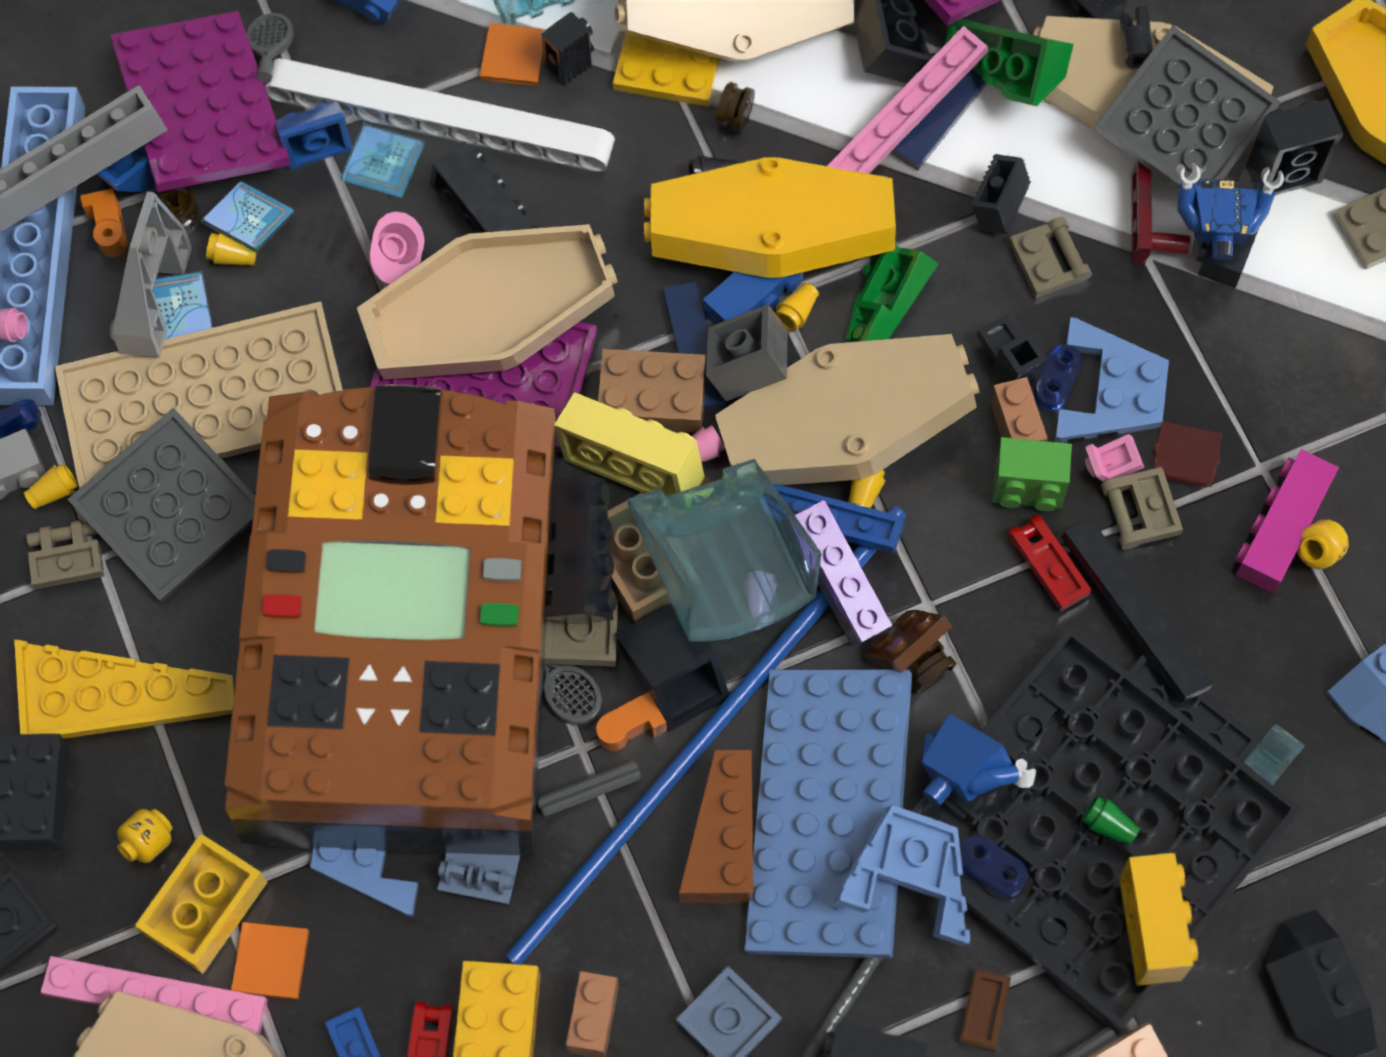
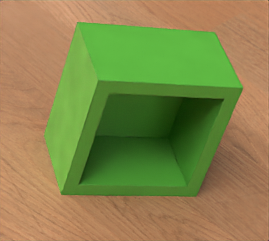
M1001 437L994 465L992 502L1000 503L1001 506L1007 508H1017L1024 505L1035 506L1040 511L1061 509L1070 483L1072 444Z

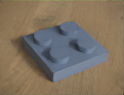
M729 966L676 1019V1022L712 1057H747L782 1021V1017Z

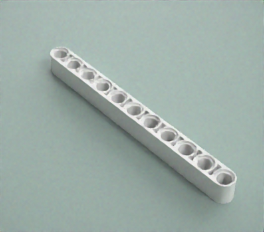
M279 58L273 61L272 81L264 85L268 97L278 102L314 109L319 104H330L338 101L343 115L346 117L449 140L466 141V143L595 172L606 170L615 141L614 136L610 132L600 128Z

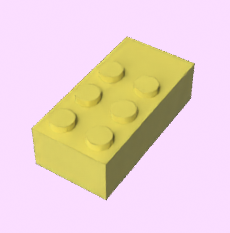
M574 392L555 422L557 437L565 461L686 510L705 477L698 444L692 436L684 432L675 433L665 429L654 420L645 421L635 417L624 408L619 407L615 409Z

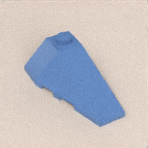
M1384 644L1362 660L1328 690L1326 694L1350 722L1359 728L1363 726L1380 737L1379 741L1386 745V644Z

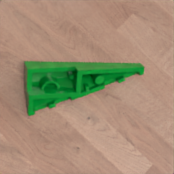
M896 244L893 251L873 255L870 265H864L862 274L866 277L862 293L856 294L845 340L847 342L889 339L939 263L922 251L900 248Z

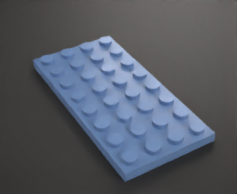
M770 670L753 852V900H749L745 951L748 954L893 958L897 884L876 878L871 908L864 913L833 902L835 895L884 810L891 805L903 808L912 682L910 670H904L902 673L895 672L894 670Z

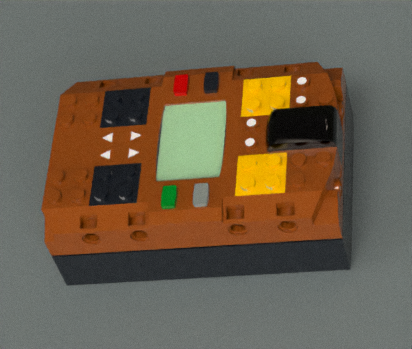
M377 385L371 388L346 389L316 395V392H298L269 396L267 419L263 421L252 534L249 541L239 635L240 647L225 786L227 788L226 810L241 843L288 848L319 849L324 847L341 848L342 850L376 849V851L438 854L534 855L547 618H544L545 605L548 604L549 593L546 589V578L550 574L551 556L548 555V543L551 541L553 527L550 524L552 480L556 479L557 463L555 408L506 400V405L472 394L418 385Z

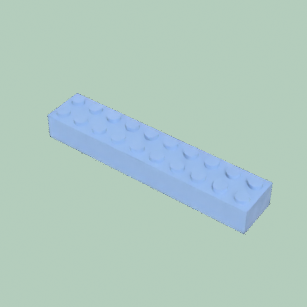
M11 87L1 169L84 119L85 105L77 87ZM77 186L0 232V310L16 308L18 311L26 314L28 321L27 333L23 339H17L15 342L0 339V405H54L57 378L55 366H58Z

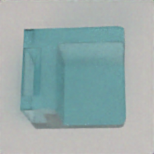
M1275 724L1244 763L1274 785L1305 746L1278 724Z

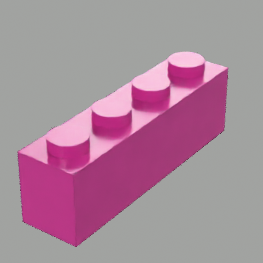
M1303 449L1299 451L1295 460L1288 457L1279 475L1285 478L1281 488L1273 486L1265 502L1266 505L1270 506L1267 515H1258L1250 533L1256 535L1252 544L1244 542L1235 560L1241 564L1236 576L1272 594L1275 593L1303 540L1302 531L1310 526L1339 469L1338 466Z

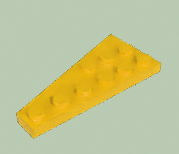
M14 639L20 734H61L65 739L233 713L235 679L233 675L191 668L190 670L168 667L167 664L155 662L154 664L137 662L135 659L82 650L80 652L60 649L57 646H39Z

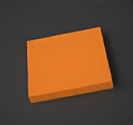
M489 23L480 80L538 86L544 54L542 52L543 46L540 33L546 29Z
M243 922L231 991L298 1000L309 930L305 928Z

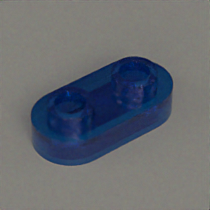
M1067 344L1058 345L1051 350L1036 385L1035 398L1046 409H1059L1067 403L1082 366L1081 353L1075 347ZM1068 357L1071 362L1063 363L1060 358ZM1055 385L1059 388V391L1052 392L1048 389V386Z
M22 400L0 411V439L25 428L28 432L38 425L42 414L34 400Z
M971 836L963 842L960 853L962 868L1002 896H1015L1023 890L1028 879V872L1025 865L1019 859L984 836ZM975 848L982 849L985 857L982 859L975 858L972 855V850ZM1007 869L1014 871L1016 878L1014 880L1005 879L1003 871Z

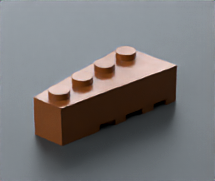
M715 750L679 892L680 904L749 903V900H753L751 750Z

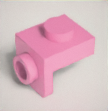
M1130 434L1098 448L1093 444L1085 447L1089 456L1085 459L1089 473L1093 478L1097 477L1103 482L1132 474L1144 468L1135 441Z

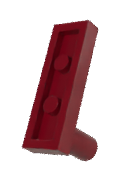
M1137 161L1131 173L1132 263L1145 264L1151 252L1188 255L1191 242L1190 235L1152 232L1151 170Z

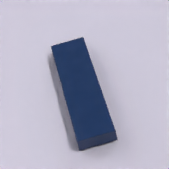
M971 69L892 150V154L919 171L988 83L982 79L980 74Z
M696 281L664 287L663 294L677 353L706 355L707 362L708 329ZM706 376L704 411L724 407L725 399Z

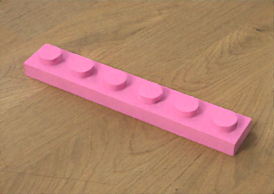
M963 26L829 163L828 167L870 174L988 52V46Z
M50 957L40 992L44 996L101 1006L105 998L110 994L114 995L116 991L126 992L249 1027L259 1034L268 999L262 996L57 957Z

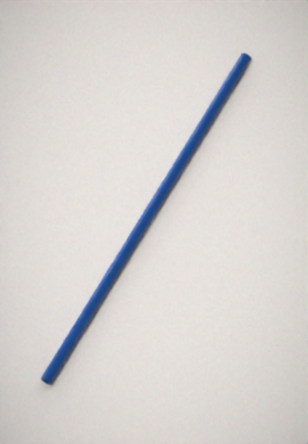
M895 505L887 512L902 516L904 519L906 517L904 511ZM863 545L857 546L853 554L861 569L878 549ZM821 589L508 950L504 957L511 964L521 965L769 677L770 670L776 669L830 606Z

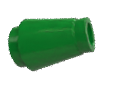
M1099 796L1094 798L1082 818V821L1088 824L1089 830L1118 842H1123L1127 846L1132 843L1140 829L1108 798L1103 800Z

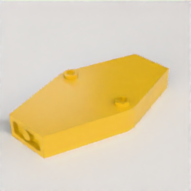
M1353 0L1314 26L1307 40L1306 47L1354 142L1363 151L1386 165V9L1372 0Z
M771 157L651 184V198L644 199L645 218H651V222H644L645 242H651L652 256L765 278H781L895 250L896 222L893 180L889 177Z

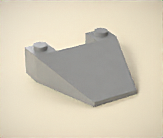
M147 192L128 251L115 319L112 320L110 326L111 339L115 341L120 354L160 356L167 327L152 291L157 273L184 275L192 250L184 226L154 192Z

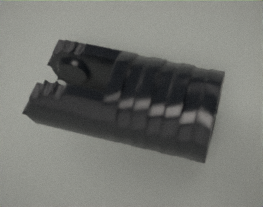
M1146 5L1136 7V25L1133 24L1132 18L1128 13L1119 15L1125 65L1131 69H1139L1154 50L1149 10Z

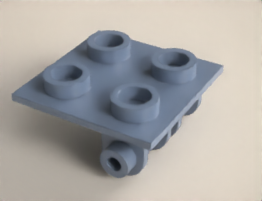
M446 853L444 862L441 861L438 875L441 877L438 891L509 904L520 855Z

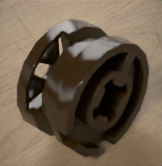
M729 81L720 98L715 125L722 128L730 126L733 131L742 133L752 111L755 89L750 87L738 88L737 83Z
M189 186L157 192V189L152 190L184 226L186 231L194 226L199 217V207Z
M936 641L905 669L910 670L912 674V688L917 694L933 687L946 677L945 674L948 670L952 671L957 665L952 656H946L944 653L945 647L940 641Z

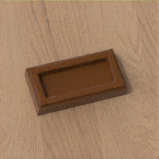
M974 969L958 1043L993 1052L996 1051L1011 977Z

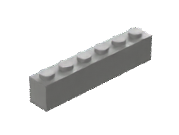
M139 85L0 169V232L168 130Z

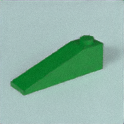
M964 19L957 20L949 25L945 45L964 26L988 46V52L972 69L980 74L986 83L998 88L1002 92L1001 94L1008 100L1038 106L1066 78L1074 45L1072 43Z

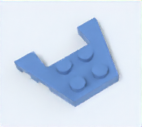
M1070 317L1066 350L1101 356L1095 412L1091 414L1059 409L1055 442L1065 443L1068 442V439L1084 437V439L1097 438L1099 434L1112 432L1122 434L1160 428L1163 421L1169 360L1084 321Z
M895 805L887 807L835 895L833 903L862 913L869 911L876 878L938 898L939 906L933 937L960 946L969 944L970 932L965 929L964 912L967 911L966 897L962 896L960 876L963 875L958 828Z
M324 847L313 849L310 864L311 870L350 889H354L408 917H413L419 885L417 882L381 878L386 851H376V849L342 850L341 848Z

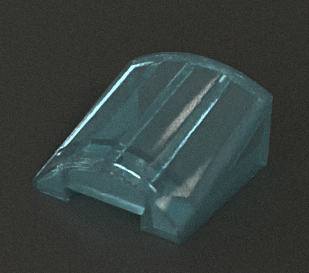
M755 459L724 468L722 479L666 497L661 489H657L628 499L629 509L688 641H716L754 632L787 617L816 597L822 556L821 551Z

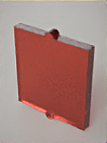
M1163 421L1158 444H1155L1153 448L1154 452H1156L1153 469L1162 467L1165 477L1169 479L1212 487L1216 465L1221 461L1218 454L1222 434Z

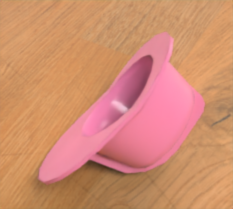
M392 212L383 216L374 229L369 253L370 265L375 275L387 285L392 284L421 263L424 234L418 222L406 213Z

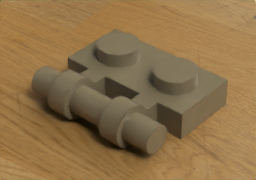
M82 520L72 521L70 526L54 529L51 526L41 527L38 532L27 534L29 547L41 545L42 548L40 551L28 553L31 583L35 590L105 576L99 541L92 540L86 542V536L98 534L88 522L83 523ZM73 540L71 545L55 547V542Z

